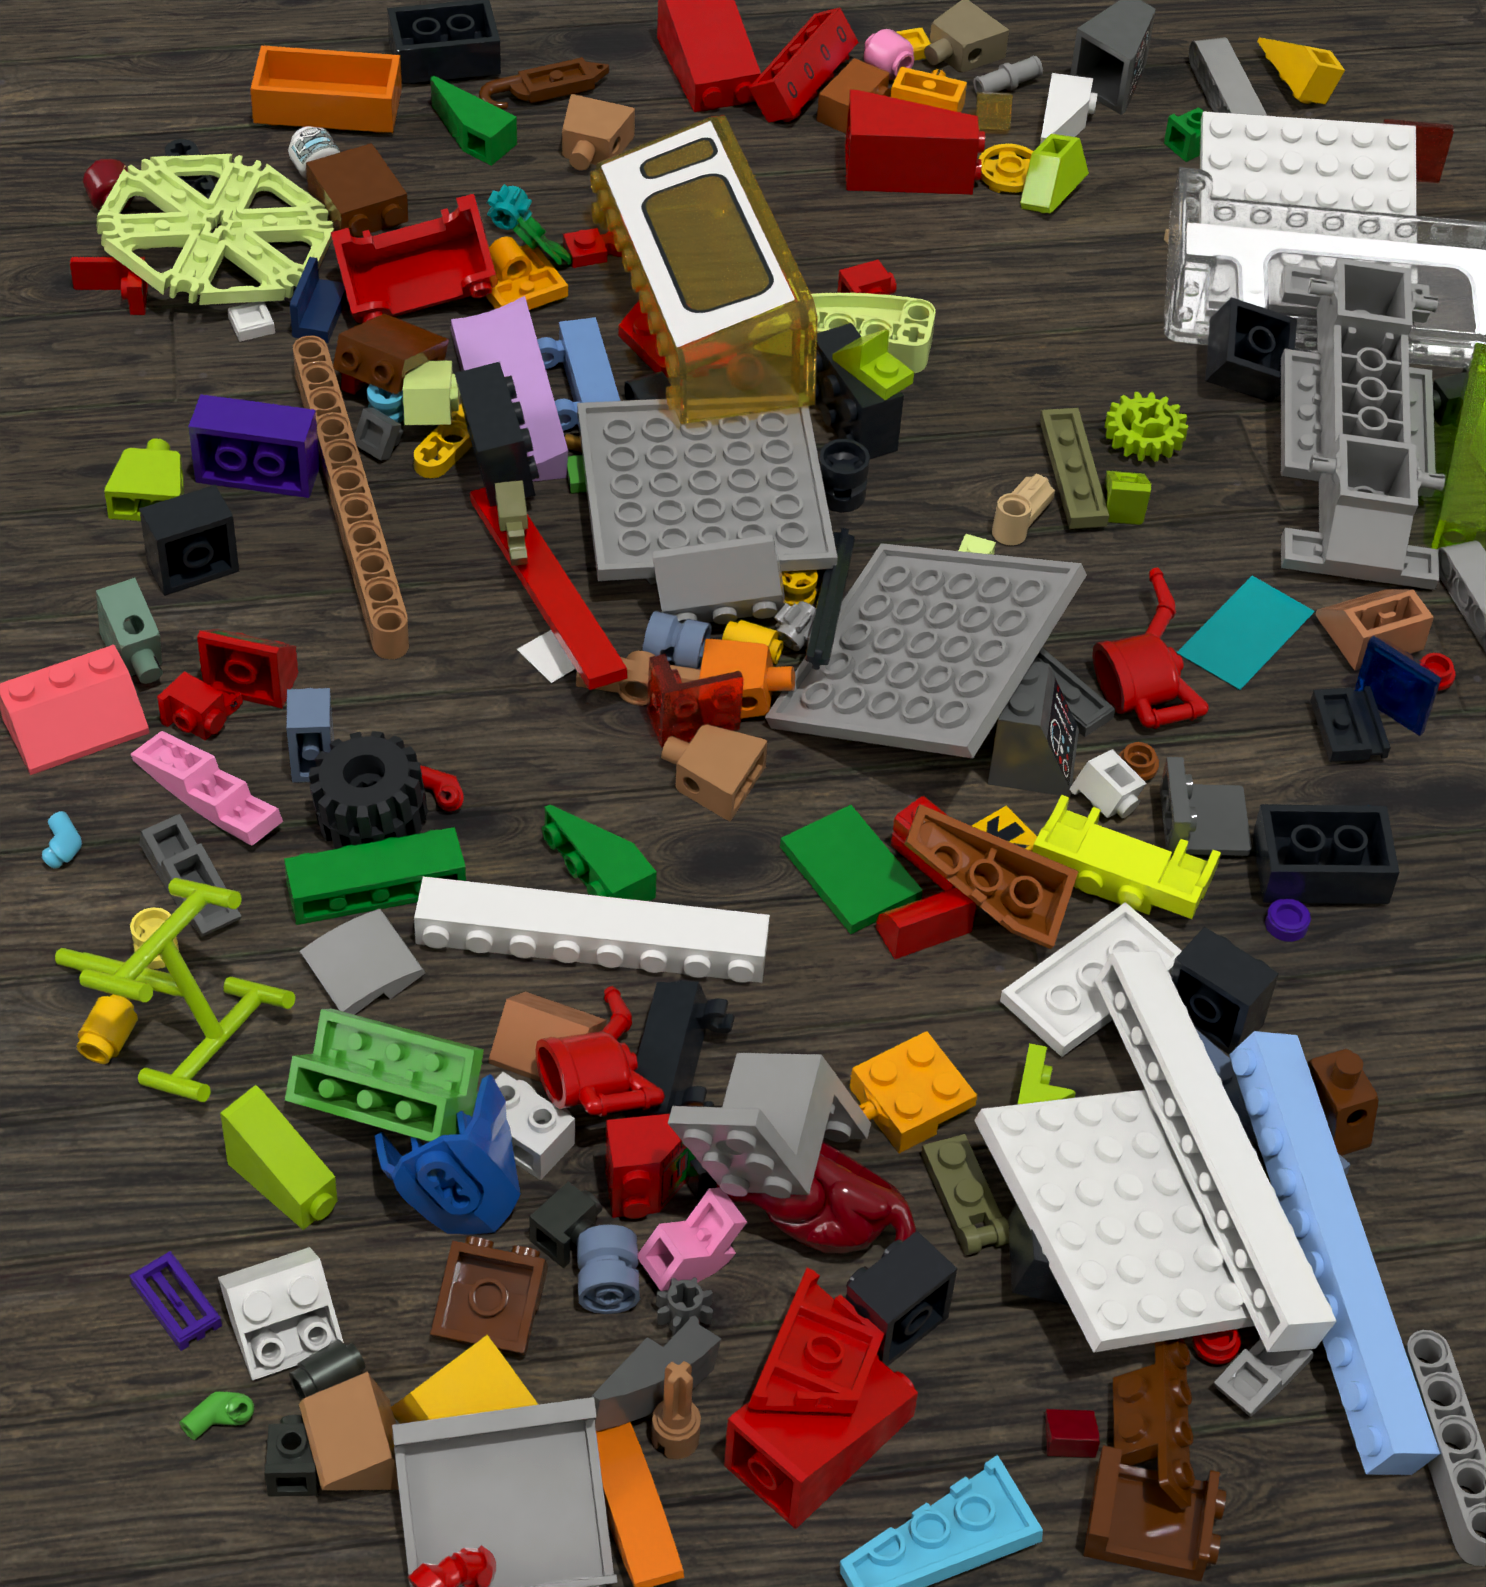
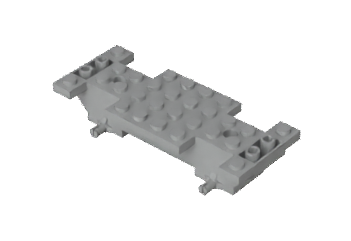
M1337 258L1334 266L1322 265L1321 270L1286 264L1281 272V302L1317 307L1318 353L1284 349L1281 357V476L1319 481V532L1285 528L1281 536V568L1435 590L1439 582L1438 549L1408 545L1413 516L1418 507V496L1432 497L1435 490H1443L1445 475L1436 474L1432 370L1409 367L1408 335L1413 326V321L1426 323L1430 311L1436 312L1439 300L1438 296H1430L1429 285L1411 283V268Z

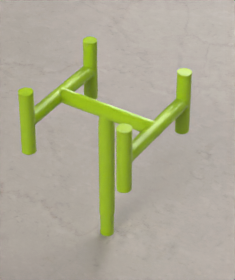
M173 878L168 887L170 894L186 898V900L126 962L66 948H60L56 952L55 961L58 965L82 972L79 980L83 987L140 1002H148L153 996V991L183 997L206 1037L172 1074L143 1068L139 1072L138 1082L146 1087L205 1102L210 1096V1087L207 1084L191 1079L261 1003L290 1009L295 1003V994L292 991L228 977L223 986L225 993L242 997V999L218 1022L174 944L173 939L207 904L237 909L241 904V894L234 890ZM160 955L169 973L146 967Z

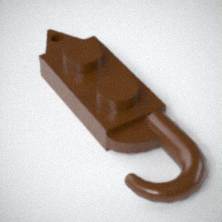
M581 57L518 71V75L495 79L484 84L480 89L479 98L500 109H507V102L494 101L490 96L511 91L517 98L529 100L530 103L564 95L577 94L582 91L595 89V83L609 73V64L586 62Z

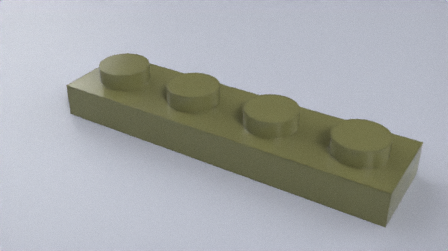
M1079 408L1041 410L1040 424L1069 529L1107 526L1109 513Z

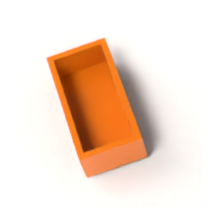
M261 45L250 88L253 123L393 133L402 91L400 55Z

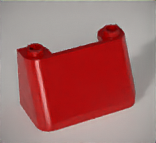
M474 194L456 198L458 207L451 214L448 208L441 210V218L372 236L370 230L362 231L364 238H356L351 236L349 228L331 232L352 316L357 323L367 322L382 314L395 317L468 296L474 298L484 297L493 292L492 288L498 284V279Z

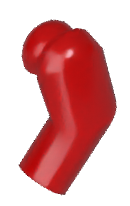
M420 765L424 788L433 791L441 809L451 812L461 807L464 801V794L456 776Z

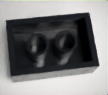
M467 0L387 8L389 45L392 55H400L402 84H417L431 81L433 76L442 80H453L456 78L486 77L488 75L501 74L500 38L490 0Z
M850 323L811 335L810 352L806 356L808 379L804 382V388L808 399L811 402H815L820 409L826 425L834 429L839 439L854 440L862 444L868 450L870 459L898 451L904 400L903 393L900 391L884 400L832 360L833 353L861 337L854 325Z
M500 362L454 373L467 430L490 507L496 506L495 483L523 480L525 498L536 496L533 480L539 478V473L534 455L527 457V452L534 450L528 427L520 429V426L525 424L520 401L512 403L511 400L517 398L512 375L504 377Z
M1260 805L1252 838L1263 903H1273L1279 899H1293L1301 903H1390L1400 872L1387 806Z

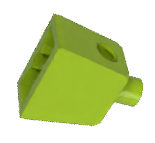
M151 439L147 443L146 449H125L104 490L108 518L141 521L139 508L184 495L181 454L177 451H170V445L162 439Z

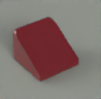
M1046 1409L1047 1456L1096 1458L1100 1437L1094 1411Z

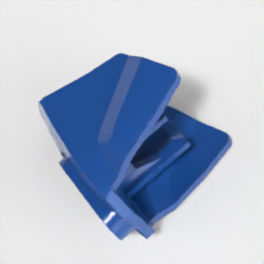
M489 1074L481 1080L473 1117L466 1115L463 1111L456 1113L460 1134L442 1135L425 1145H422L420 1139L411 1137L412 1151L404 1156L400 1155L383 1132L375 1135L381 1169L394 1182L399 1194L422 1216L447 1234L470 1235L496 1232L511 1214L520 1197L511 1130L506 1118V1100L493 1076Z

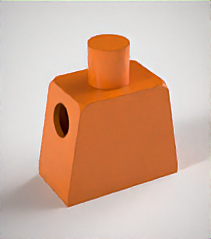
M705 639L697 691V700L704 724L766 715L770 710L772 691H794V667H774L770 648L766 644Z

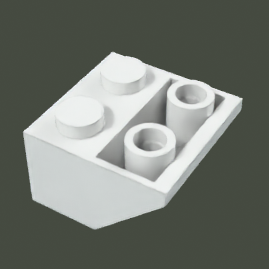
M310 1247L218 1277L230 1322L252 1380L296 1366L298 1362L338 1339L343 1342L320 1258Z

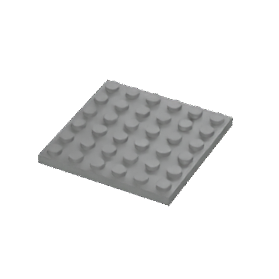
M806 393L577 403V418L598 581L656 578L652 551L773 534L781 571L833 569V565H837L838 557Z
M881 543L842 601L829 664L820 665V669L815 670L812 669V663L807 662L804 658L795 671L794 691H782L765 716V719L771 729L974 758L1087 574L1081 563Z

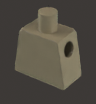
M961 0L933 21L930 33L931 44L925 47L924 54L931 65L944 61L958 72H966L1005 58L1009 29L969 0Z

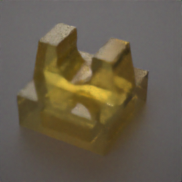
M977 92L975 116H978L979 129L1010 130L1012 93Z

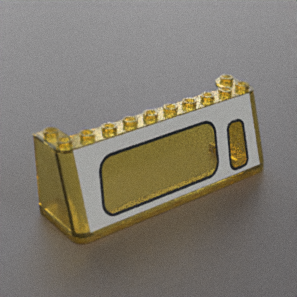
M725 115L705 118L596 163L595 171H590L591 188L593 193H596V202H591L592 219L594 224L599 223L602 230L614 231L617 252L622 251L625 271H631L632 289L634 293L639 292L642 313H648L651 335L657 334L659 355L666 356V370L668 377L671 378V386L666 387L667 405L669 410L675 409L680 424L815 405L817 312L815 303Z

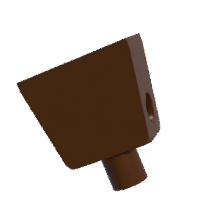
M1343 1049L1308 1061L1307 1064L1338 1154L1342 1156L1370 1147L1379 1100L1375 1089L1362 1069L1363 1061L1361 1057L1349 1049Z

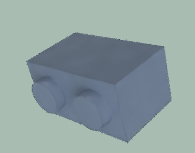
M330 688L287 689L286 728L292 783L310 782V768L316 767L315 758L320 751H331L329 744L334 741Z

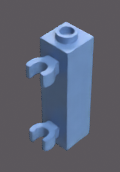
M596 317L559 322L558 341L549 337L537 339L540 351L544 353L541 355L545 369L554 367L558 362H563L574 402L568 399H558L555 401L562 430H568L578 424L577 403L620 401Z

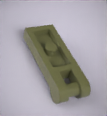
M963 1134L923 1145L922 1159L963 1252L966 1255L981 1252L982 1246L992 1243L996 1247L1009 1244L1008 1221L1000 1213L966 1135ZM981 1222L985 1223V1226L976 1228L973 1225Z

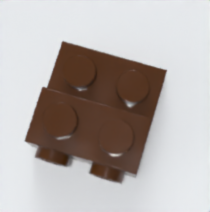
M467 1236L465 1243L452 1240L430 1335L434 1338L474 1345L488 1335L499 1351L526 1356L535 1313L539 1311L549 1265L547 1261L539 1258L540 1251L529 1247L514 1245L511 1252L493 1249L494 1242L484 1238Z

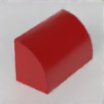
M955 887L879 914L876 921V929L894 959H898L971 933L976 903Z

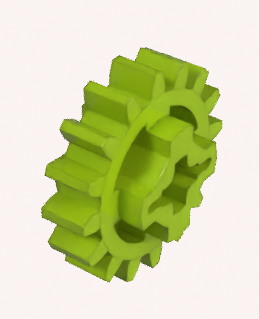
M1134 392L1133 399L1122 395L1120 403L1112 402L1110 412H1107L1104 428H1107L1105 437L1106 439H1113L1112 447L1114 449L1125 448L1124 456L1128 457L1132 453L1137 454L1138 461H1143L1145 455L1151 456L1154 462L1158 461L1159 454L1171 458L1173 449L1180 451L1183 441L1186 440L1188 425H1186L1187 415L1179 414L1181 407L1179 404L1169 406V398L1166 396L1158 400L1155 399L1153 392H1150L1147 398H1142L1139 392Z

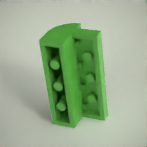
M321 1009L313 1054L292 1056L285 1101L430 1142L442 1135L460 1134L456 1113L463 1111L466 1115L473 1117L484 1049L335 1009Z

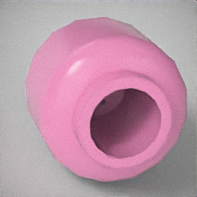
M883 29L869 36L865 42L864 62L889 72V80L896 78L901 67L912 68L914 64L913 46L907 39L895 31Z

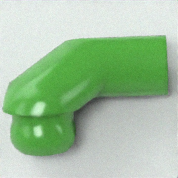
M214 1392L180 1420L179 1424L187 1436L196 1440L212 1425L236 1426L245 1424L254 1413V1403L251 1398L241 1393Z

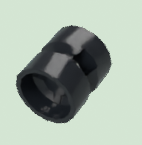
M836 439L826 443L821 448L819 464L827 505L830 511L839 513L852 512L860 508L865 501L870 456L868 450L854 440Z

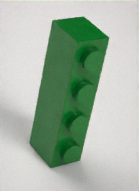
M455 827L430 830L425 833L398 838L391 837L377 842L355 846L347 845L339 849L304 853L295 857L284 858L287 888L296 925L417 903L423 876L466 881V866Z

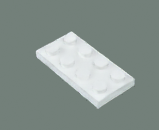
M1125 902L1002 990L1000 1001L1063 1057L1113 1020L1095 982L1112 952L1158 951L1166 969L1171 975L1174 960L1181 953V950Z

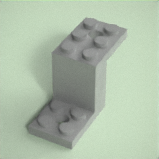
M737 1053L722 1107L672 1106L668 1120L669 1126L723 1192L733 1196H745L747 1193H766L776 1198H788L791 1194L809 1195L823 1138H828L835 1142H847L849 1139H867L871 1122L824 1057L819 1054Z

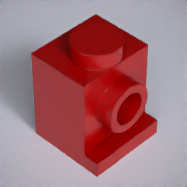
M879 259L839 270L837 293L890 295L896 292L897 286L893 274L887 272Z
M185 671L157 696L161 724L169 727L172 723H175L180 730L186 733L191 732L203 740H207L212 734L218 733L227 720L223 693Z

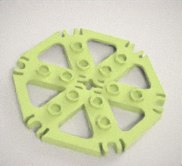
M233 154L150 157V160L143 159L141 170L136 169L132 165L128 166V172L123 169L98 213L96 225L97 233L102 234L101 245L104 246V250L163 295L169 286V296L171 298H175L178 292L189 293V303L193 304L197 301L198 295H200L199 305L282 301L285 297L291 298L293 296L294 286L297 287L309 257L318 259L319 269L332 241L331 232H334L333 222L327 221L328 210L325 209V205L267 163L264 170L260 171L261 161L256 160L253 166H245L242 164L243 156L238 155L235 157L234 163H232ZM212 175L218 177L219 180L209 199H207L177 176ZM259 191L272 192L291 206L248 209L255 194ZM133 196L145 197L165 212L121 214L128 199ZM303 241L308 243L311 249L302 265L290 260L268 242L290 243ZM183 248L173 268L164 273L157 272L133 253L136 249ZM225 256L256 279L261 286H236L229 289H217L211 285V281Z

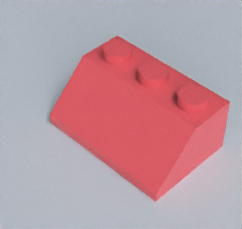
M115 645L0 683L1 716L30 775L149 734V727L130 673Z

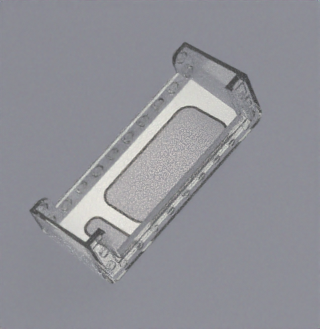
M1179 167L1170 206L1164 311V333L1169 339L1176 342L1208 345L1210 317L1233 297L1296 318L1295 350L1318 353L1317 307L1281 302V272L1285 264L1321 270L1322 265L1334 266L1337 258L1411 268V283L1429 285L1430 296H1438L1437 310L1435 313L1430 311L1427 322L1413 321V326L1408 335L1409 363L1455 368L1471 366L1473 369L1486 370V222L1211 197L1213 178L1207 171Z

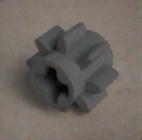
M695 1277L692 1280L680 1281L672 1278L668 1293L665 1291L657 1292L656 1305L660 1308L657 1311V1324H667L672 1331V1337L689 1319L699 1325L701 1323L712 1324L713 1309L710 1308L713 1297L712 1290L702 1291Z

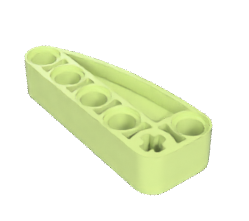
M816 293L794 295L795 300L750 318L749 342L753 347L764 351L806 357L807 353L810 352L811 335L850 323L854 325L861 337L888 329L890 331L888 352L914 373H918L925 369L928 362L933 337L935 307L932 303L923 299L894 295Z

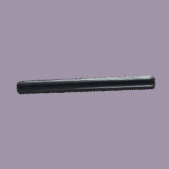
M841 528V532L833 533L838 557L837 565H833V569H825L805 655V660L812 663V669L819 670L820 665H828L830 662L855 543V536L848 534L849 529Z

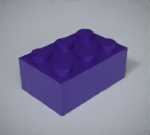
M200 394L188 426L195 483L310 498L320 468L316 410Z

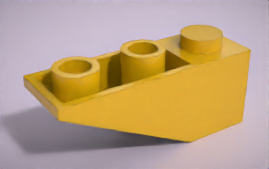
M1261 37L1257 41L1266 53L1265 57L1274 64L1279 71L1280 78L1289 85L1293 91V96L1297 100L1305 104H1310L1311 102L1327 103L1345 72V69L1331 51Z

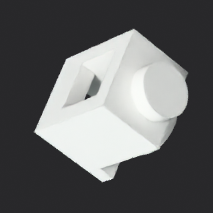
M1112 749L1089 760L1069 790L1074 795L1082 792L1095 808L1101 809V812L1107 818L1116 813L1121 818H1125L1139 805L1140 800L1137 797L1147 783Z

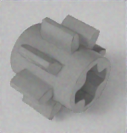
M800 601L798 604L794 603L792 607L785 603L774 618L778 621L775 625L778 628V639L783 641L786 647L799 651L801 648L804 649L808 646L816 608L809 603Z

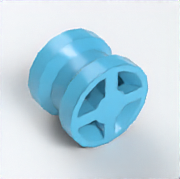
M370 384L367 388L368 408L373 407L396 422H402L404 420L403 389L402 392L393 394Z

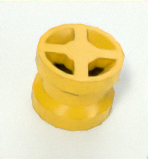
M817 570L782 571L785 603L791 607L794 603L798 604L800 601L812 605L816 599Z

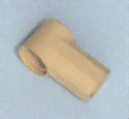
M1037 473L1032 477H1026L1012 493L1004 494L999 498L992 528V535L995 540L1005 545H1018L1025 541L1029 526L1054 498L1055 490L1049 484L1048 478Z

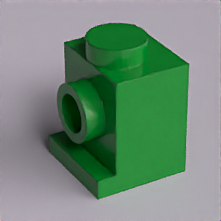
M1199 107L1179 117L1175 114L1168 117L1164 144L1185 162L1200 156L1201 117L1204 111Z

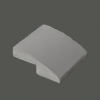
M381 909L356 917L334 928L300 950L338 1009L353 1015L383 993L389 999H392L426 973Z

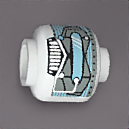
M307 126L299 129L292 136L288 152L299 173L307 179L306 162L340 153V150L325 129Z

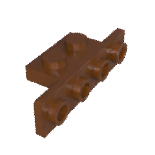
M1178 1338L1155 1342V1364L1113 1377L1114 1448L1122 1449L1120 1464L1130 1466L1158 1457L1159 1485L1183 1509L1191 1506V1487L1195 1484V1476L1190 1464L1189 1446L1193 1444V1433L1188 1422V1405L1192 1402V1395L1187 1383L1186 1366L1190 1364V1354L1184 1340Z

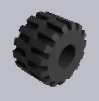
M372 731L371 736L362 737L361 732L351 733L350 740L342 742L338 738L329 744L330 752L320 751L315 758L316 767L310 768V790L321 833L326 841L333 840L335 849L347 845L355 846L382 841L391 837L398 838L420 833L422 830L421 821L427 819L428 809L420 762L417 761V755L411 746L405 748L403 740L395 735L387 740L385 739L384 732Z

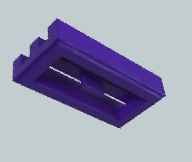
M171 1251L129 1275L131 1285L180 1351L189 1347L188 1341L193 1338L199 1341L206 1337L205 1331L212 1328L215 1331L222 1327L221 1317ZM165 1267L168 1269L203 1318L198 1321L195 1319L160 1270ZM149 1277L152 1279L187 1326L185 1329H181L145 1279Z

